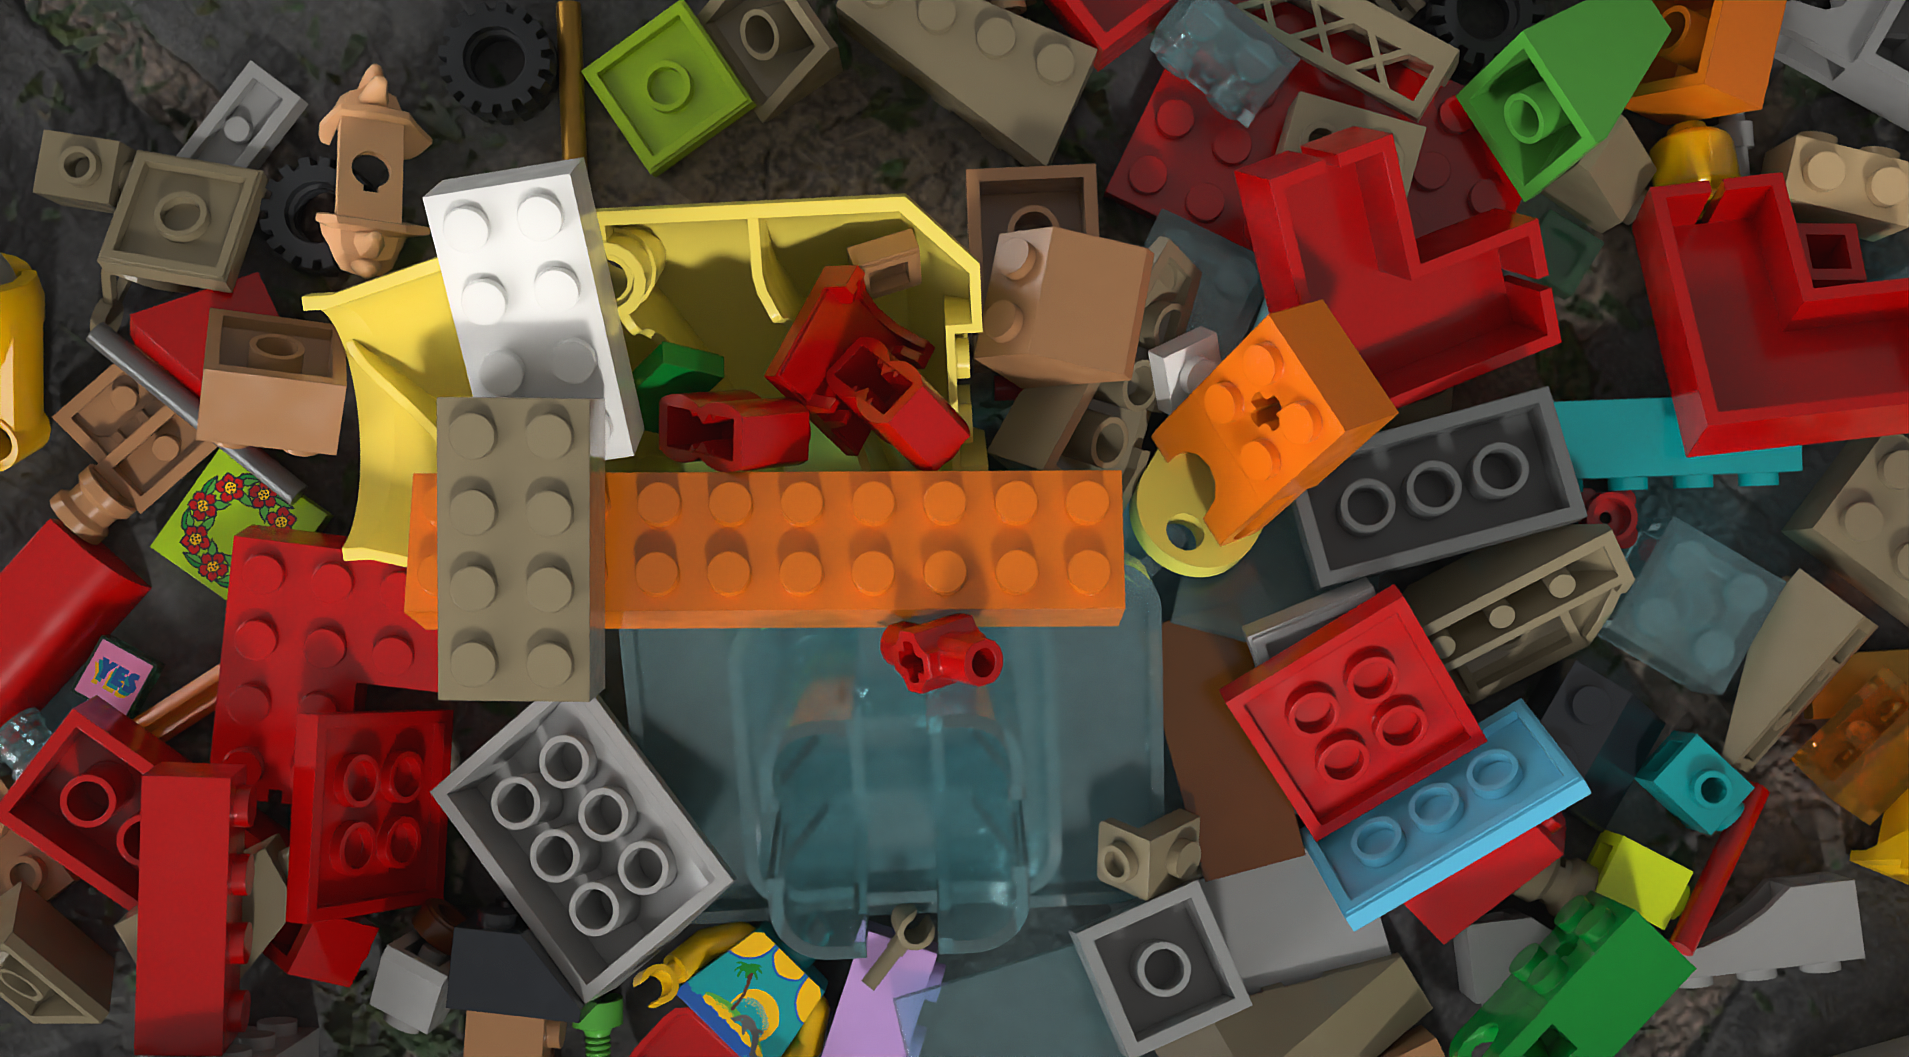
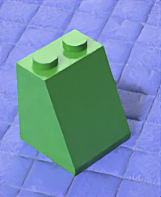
M1652 0L1582 1L1523 30L1456 95V98L1524 202L1538 195L1604 141L1611 132L1672 31Z

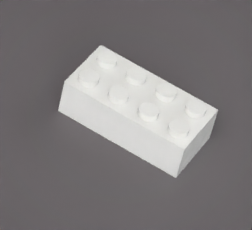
M584 157L446 179L439 182L422 198L473 397L605 398V460L634 456L645 428Z

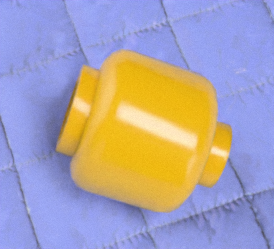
M1691 120L1672 126L1667 131V136L1660 139L1651 148L1649 157L1657 168L1651 181L1652 186L1657 187L1709 180L1712 193L1698 220H1701L1722 179L1741 177L1734 141L1729 133L1717 127L1706 126L1703 121Z

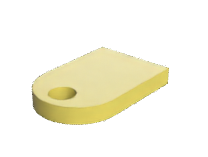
M1157 448L1130 499V521L1139 544L1158 564L1184 576L1210 577L1229 570L1252 548L1262 529L1253 535L1221 547L1219 546L1203 520V517L1215 500V480L1210 467L1197 454L1182 453L1167 463ZM1181 524L1187 527L1195 537L1196 548L1193 550H1183L1172 544L1167 536V525Z

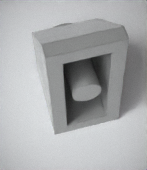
M416 929L387 945L381 956L369 1004L385 1012L383 1019L400 1031L409 1034H418L419 1031L425 1034L430 1033L445 1020L450 1008H446L451 956L430 945L420 936Z

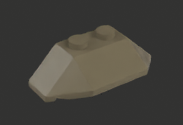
M1569 524L1480 548L1408 585L1402 595L1466 704H1474L1589 646L1612 614L1621 593H1627L1635 578L1608 524Z

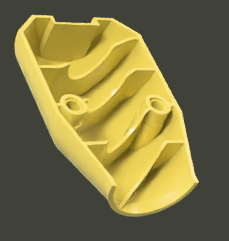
M906 193L596 209L606 258L623 268L620 269L613 266L607 261L631 370L633 371L663 341L719 354V356L724 357L725 378L710 391L743 389L754 392L762 399L785 397L764 375L825 266L849 265L848 247L912 228L920 250L922 283L918 286L875 298L873 301L880 310L897 324L927 339L935 347L925 369L917 370L968 424L970 437L961 445L956 456L944 464L938 471H988L985 432L982 429L973 427L970 384L957 385V379L970 378L968 333L983 332L980 262ZM438 257L338 292L310 293L301 297L303 311L321 310L334 324L348 359L356 395L360 432V481L353 525L347 541L342 547L344 561L375 560L407 567L413 473H437V397H473ZM809 420L811 438L808 461L796 466L738 472L921 470L915 468L893 445L881 440L872 430L859 455L846 456ZM649 431L643 432L634 456L605 460V473L719 472L708 467L703 461L681 463L670 459L659 449V434Z

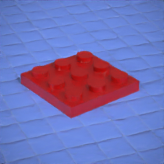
M1395 584L1219 689L1226 705L1316 842L1488 741L1409 604Z
M407 709L297 714L285 922L307 925L423 905L429 898L444 900L448 816L430 791L450 775L454 710Z

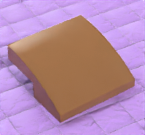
M114 363L52 416L98 463L93 468L140 514L217 448L212 442L196 440L197 430Z

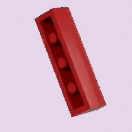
M50 518L0 573V756L97 650L101 641L107 639L152 589L150 585L102 542L98 545H93L74 534L60 519Z

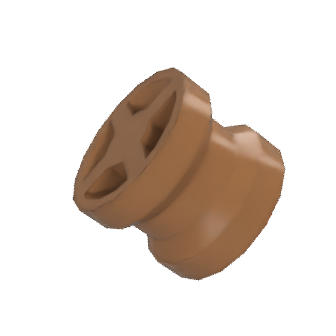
M89 464L78 475V484L71 490L61 489L49 502L58 518L74 534L90 544L98 545L108 536L109 526L115 520L128 519L136 512V509L93 468L96 465Z

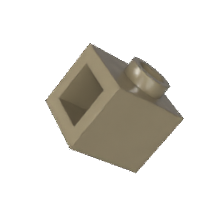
M44 129L33 193L62 206L114 214L137 151L120 141Z

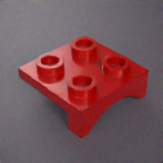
M858 265L825 266L764 375L785 397L803 404L810 412L809 420L846 456L859 455L871 429L829 387L826 380V372L859 337H871L879 340L899 361L907 362L916 369H925L935 350V347L927 339L897 324L878 308L867 293L864 280L865 272Z

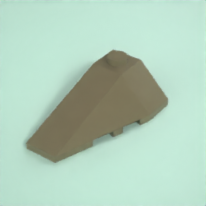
M1159 236L1149 247V250L1154 253V260L1132 380L1024 388L1018 394L987 450L988 454L1009 471L1122 470L1124 512L1146 469L1151 452L1141 449L1151 413L1153 411L1162 414L1157 405L1148 351L1185 334L1203 274L1170 238Z
M1396 952L1388 956L1324 971L1322 977L1284 986L1280 982L1261 987L1262 992L1249 995L1253 1006L1155 1049L1158 1057H1377L1431 1011L1433 1007L1400 954Z

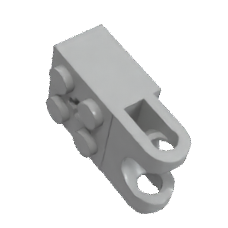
M1796 0L1787 1L1774 58L1909 131V0H1830L1831 8L1827 10Z

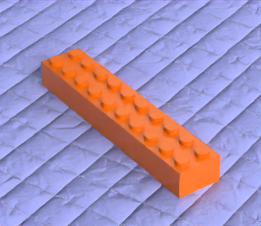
M1122 470L605 473V629L888 627L900 621L923 624L955 613L972 615L977 627L1119 626L1126 609ZM413 473L404 612L426 630H438L437 473Z

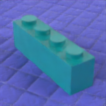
M1672 397L1554 402L1580 492H1583V480L1608 479V491L1648 490V477H1672L1673 489L1714 487L1713 475L1737 474L1738 487L1779 485V473L1803 471L1802 445L1686 458Z

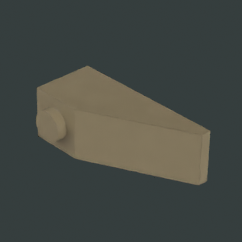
M1800 568L1792 578L1784 576L1779 579L1764 596L1762 605L1765 609L1756 618L1721 757L1732 767L1748 773L1879 627Z

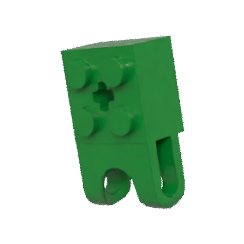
M1590 890L1586 896L1578 895L1560 909L1554 919V923L1557 926L1540 944L1532 943L1518 953L1509 966L1511 975L1456 1033L1450 1044L1449 1056L1472 1057V1051L1477 1045L1493 1042L1482 1057H1614L1697 968L1635 909Z

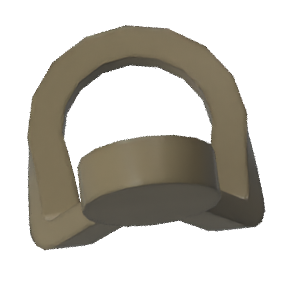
M101 269L103 298L99 300L93 310L90 320V332L102 322H105L116 332L118 331L124 313L122 302L132 282L154 289L181 293L193 292L196 287L109 273Z

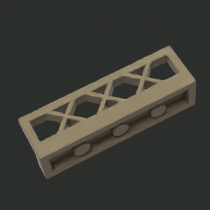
M1195 0L1196 3L1417 123L1439 87L1447 85L1459 63V49L1367 0H1249L1239 4H1233L1227 0ZM1283 2L1293 4L1313 14L1317 27L1290 35L1276 27L1271 6ZM1264 8L1268 22L1250 12ZM1343 32L1370 47L1373 58L1345 65L1332 58L1327 36ZM1320 38L1323 52L1305 42ZM1398 62L1427 78L1414 101L1389 88L1384 70L1385 65ZM1376 68L1379 82L1361 72Z

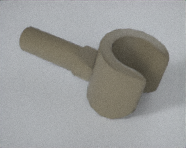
M912 900L902 901L892 911L891 923L895 935L861 980L873 991L908 949H924L934 939L935 927L929 914L922 919L917 927L905 929L913 921L917 913V908Z

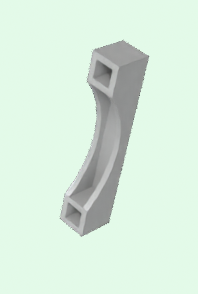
M1828 871L1764 878L1743 901L1707 925L1694 955L1691 957L1684 956L1697 969L1679 988L1708 987L1713 985V976L1735 973L1736 978L1739 980H1769L1777 977V968L1799 966L1800 971L1806 973H1830L1842 969L1841 961L1865 958L1855 880ZM1514 908L1488 911L1453 938L1460 992L1474 1003H1481L1482 1007L1511 975L1509 966L1518 953L1532 943L1540 944L1552 932V929L1545 927Z

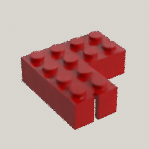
M1351 126L1300 145L1301 153L1287 150L1234 170L1269 314L1323 299L1396 409L1562 343L1552 288L1512 275L1503 276L1502 269L1534 279H1540L1549 275L1538 218L1493 208L1415 239L1393 133Z
M1783 172L1722 179L1702 217V224L1695 223L1712 193L1709 180L1649 188L1632 224V231L1686 458L1909 433V278L1814 288Z
M255 524L234 535L210 763L247 764L246 785H255L257 801L268 802L276 790H282L281 803L292 804L298 713L365 711L368 684L438 692V630L424 629L404 612L407 567L375 560L344 561L342 547L346 543L348 536Z

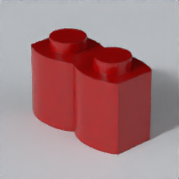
M859 337L826 372V380L831 390L881 440L893 445L915 468L921 471H938L944 464L956 456L961 445L970 437V430L966 421L913 365L899 361L882 342L875 338Z
M743 389L670 394L659 400V449L674 461L681 463L703 461L708 467L725 473L796 466L808 461L811 438L810 412L803 404L787 397L762 399L754 392Z

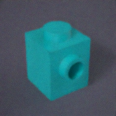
M1673 730L1647 758L1634 778L1686 828L1708 835L1731 826L1745 809V804L1742 801L1755 788L1698 734Z

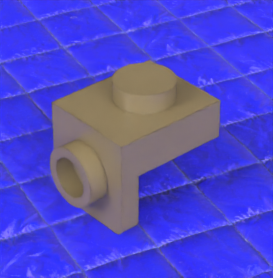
M1179 808L1140 828L1112 817L1099 823L1097 876L1099 880L1148 902L1197 876V868L1201 859V848L1199 846L1200 816Z

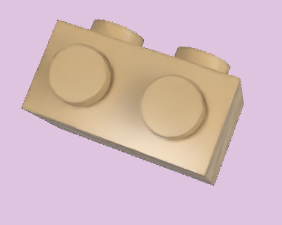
M1804 131L1765 153L1761 174L1783 172L1796 223H1856L1859 239L1872 242L1909 228V161L1899 159L1900 153L1898 151L1880 146H1866L1855 149L1838 145V138L1834 135L1818 131Z

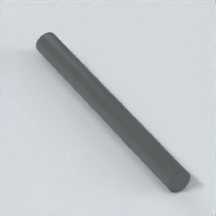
M105 322L98 324L91 330L86 338V342L197 430L200 399ZM216 445L291 506L308 489L304 482L260 447L248 446L242 449H228Z

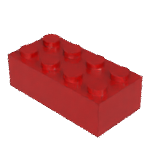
M96 695L71 710L0 800V823L130 911L138 905L142 775L160 762H193ZM256 809L253 826L245 827L244 850L277 833H280L286 846L289 847L290 831L259 809Z

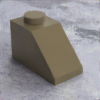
M1620 115L1604 141L1540 193L1599 234H1602L1621 222L1628 226L1636 219V215L1648 192L1645 190V187L1656 173L1657 168L1626 117Z

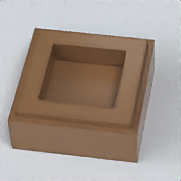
M912 228L847 248L849 265H858L865 272L866 290L872 299L918 286L922 283L920 250Z

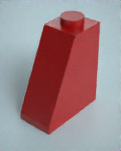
M258 272L238 278L233 293L205 289L130 314V336L134 345L200 399L210 308L279 317Z
M1560 811L1403 904L1445 945L1564 855L1566 820L1564 815Z

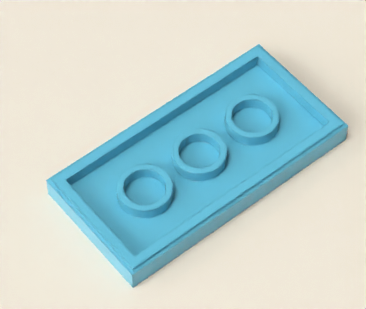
M1522 698L1478 723L1488 740L1486 743L1316 842L1306 826L1299 829L1307 852L1344 918L1354 932L1591 794L1584 778Z

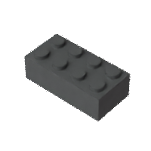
M1549 386L1376 433L1317 486L1307 489L1291 503L1315 592L1345 585L1363 577H1375L1566 526L1588 516Z

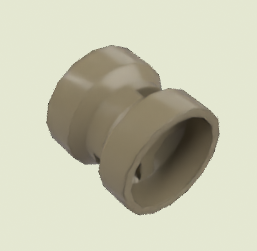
M1561 857L1512 894L1528 903L1539 899V902L1545 904L1547 913L1556 917L1560 909L1572 898L1578 895L1586 896L1590 890L1595 892L1599 877L1598 868L1577 857L1569 860Z

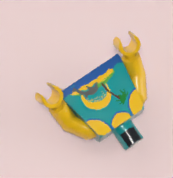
M810 913L785 937L767 920L761 921L754 927L742 920L712 926L696 931L664 958L663 964H654L639 972L633 979V987L644 982L649 976L656 977L661 982L662 993L657 1000L648 1005L649 1008H656L671 1001L676 995L679 996L739 1057H819L823 1049L831 1009L828 1000L823 995L826 991L828 980L813 963L833 944L835 938L824 924Z

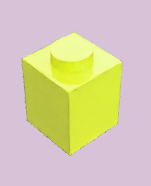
M1608 830L1600 833L1586 861L1598 868L1599 877L1595 892L1635 909L1650 924L1665 930L1669 921L1676 919L1682 913L1689 900L1690 887L1688 883L1693 871L1623 835Z

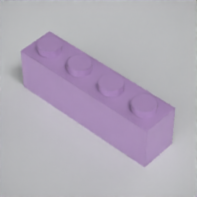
M866 919L821 1057H917L926 1026L915 1023L923 999L935 1002L946 968V964L936 961L938 943L932 941L930 945L921 950L908 949L873 991L861 980L887 948V944L895 935V931L891 927Z

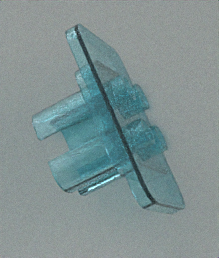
M1124 552L1126 609L1119 626L978 627L986 635V638L995 641L999 645L1003 654V667L995 682L981 687L956 682L923 694L909 691L904 679L895 670V666L888 664L883 658L880 650V640L887 627L619 629L629 734L738 878L691 923L771 921L781 940L802 955L822 960L867 958L869 916L892 915L896 905L914 903L917 913L937 912L939 954L977 953L995 949L1012 939L1024 925L1030 908L1116 904L1137 898L1099 880L1097 876L1099 823L1112 817L1140 828L1165 815L1162 608L1155 582L1148 569L1138 559Z

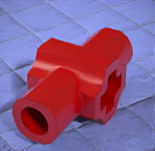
M955 613L923 624L900 621L889 625L883 632L880 640V650L883 658L888 664L895 666V670L904 679L908 690L919 694L956 682L981 687L995 682L1003 667V654L999 645L995 641L986 638V635L975 624L973 616L965 613Z

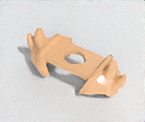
M376 63L367 69L358 89L350 90L340 96L333 110L320 122L318 133L320 141L330 145L337 130L338 141L334 214L316 212L315 219L319 222L321 233L327 241L340 269L365 279L382 276L390 271L408 237L430 235L429 227L402 222L403 162L404 160L419 156L432 144V138L416 123L409 112L402 111L397 98L388 93V82L384 77L383 69ZM362 155L377 157L388 168L389 179L384 185L378 187L377 193L363 191V184L355 178L352 172L353 161Z

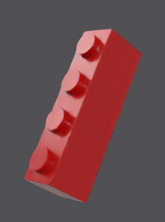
M160 762L142 775L134 1055L223 1056L238 1035V1032H245L247 1029L251 999L249 990H240L241 964H247L250 959L253 929L251 922H242L243 896H249L253 888L255 860L253 854L244 853L245 827L253 826L257 809L255 785H246L247 764Z

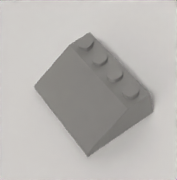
M599 694L590 702L534 701L430 791L585 1004L617 988L664 949L738 879Z

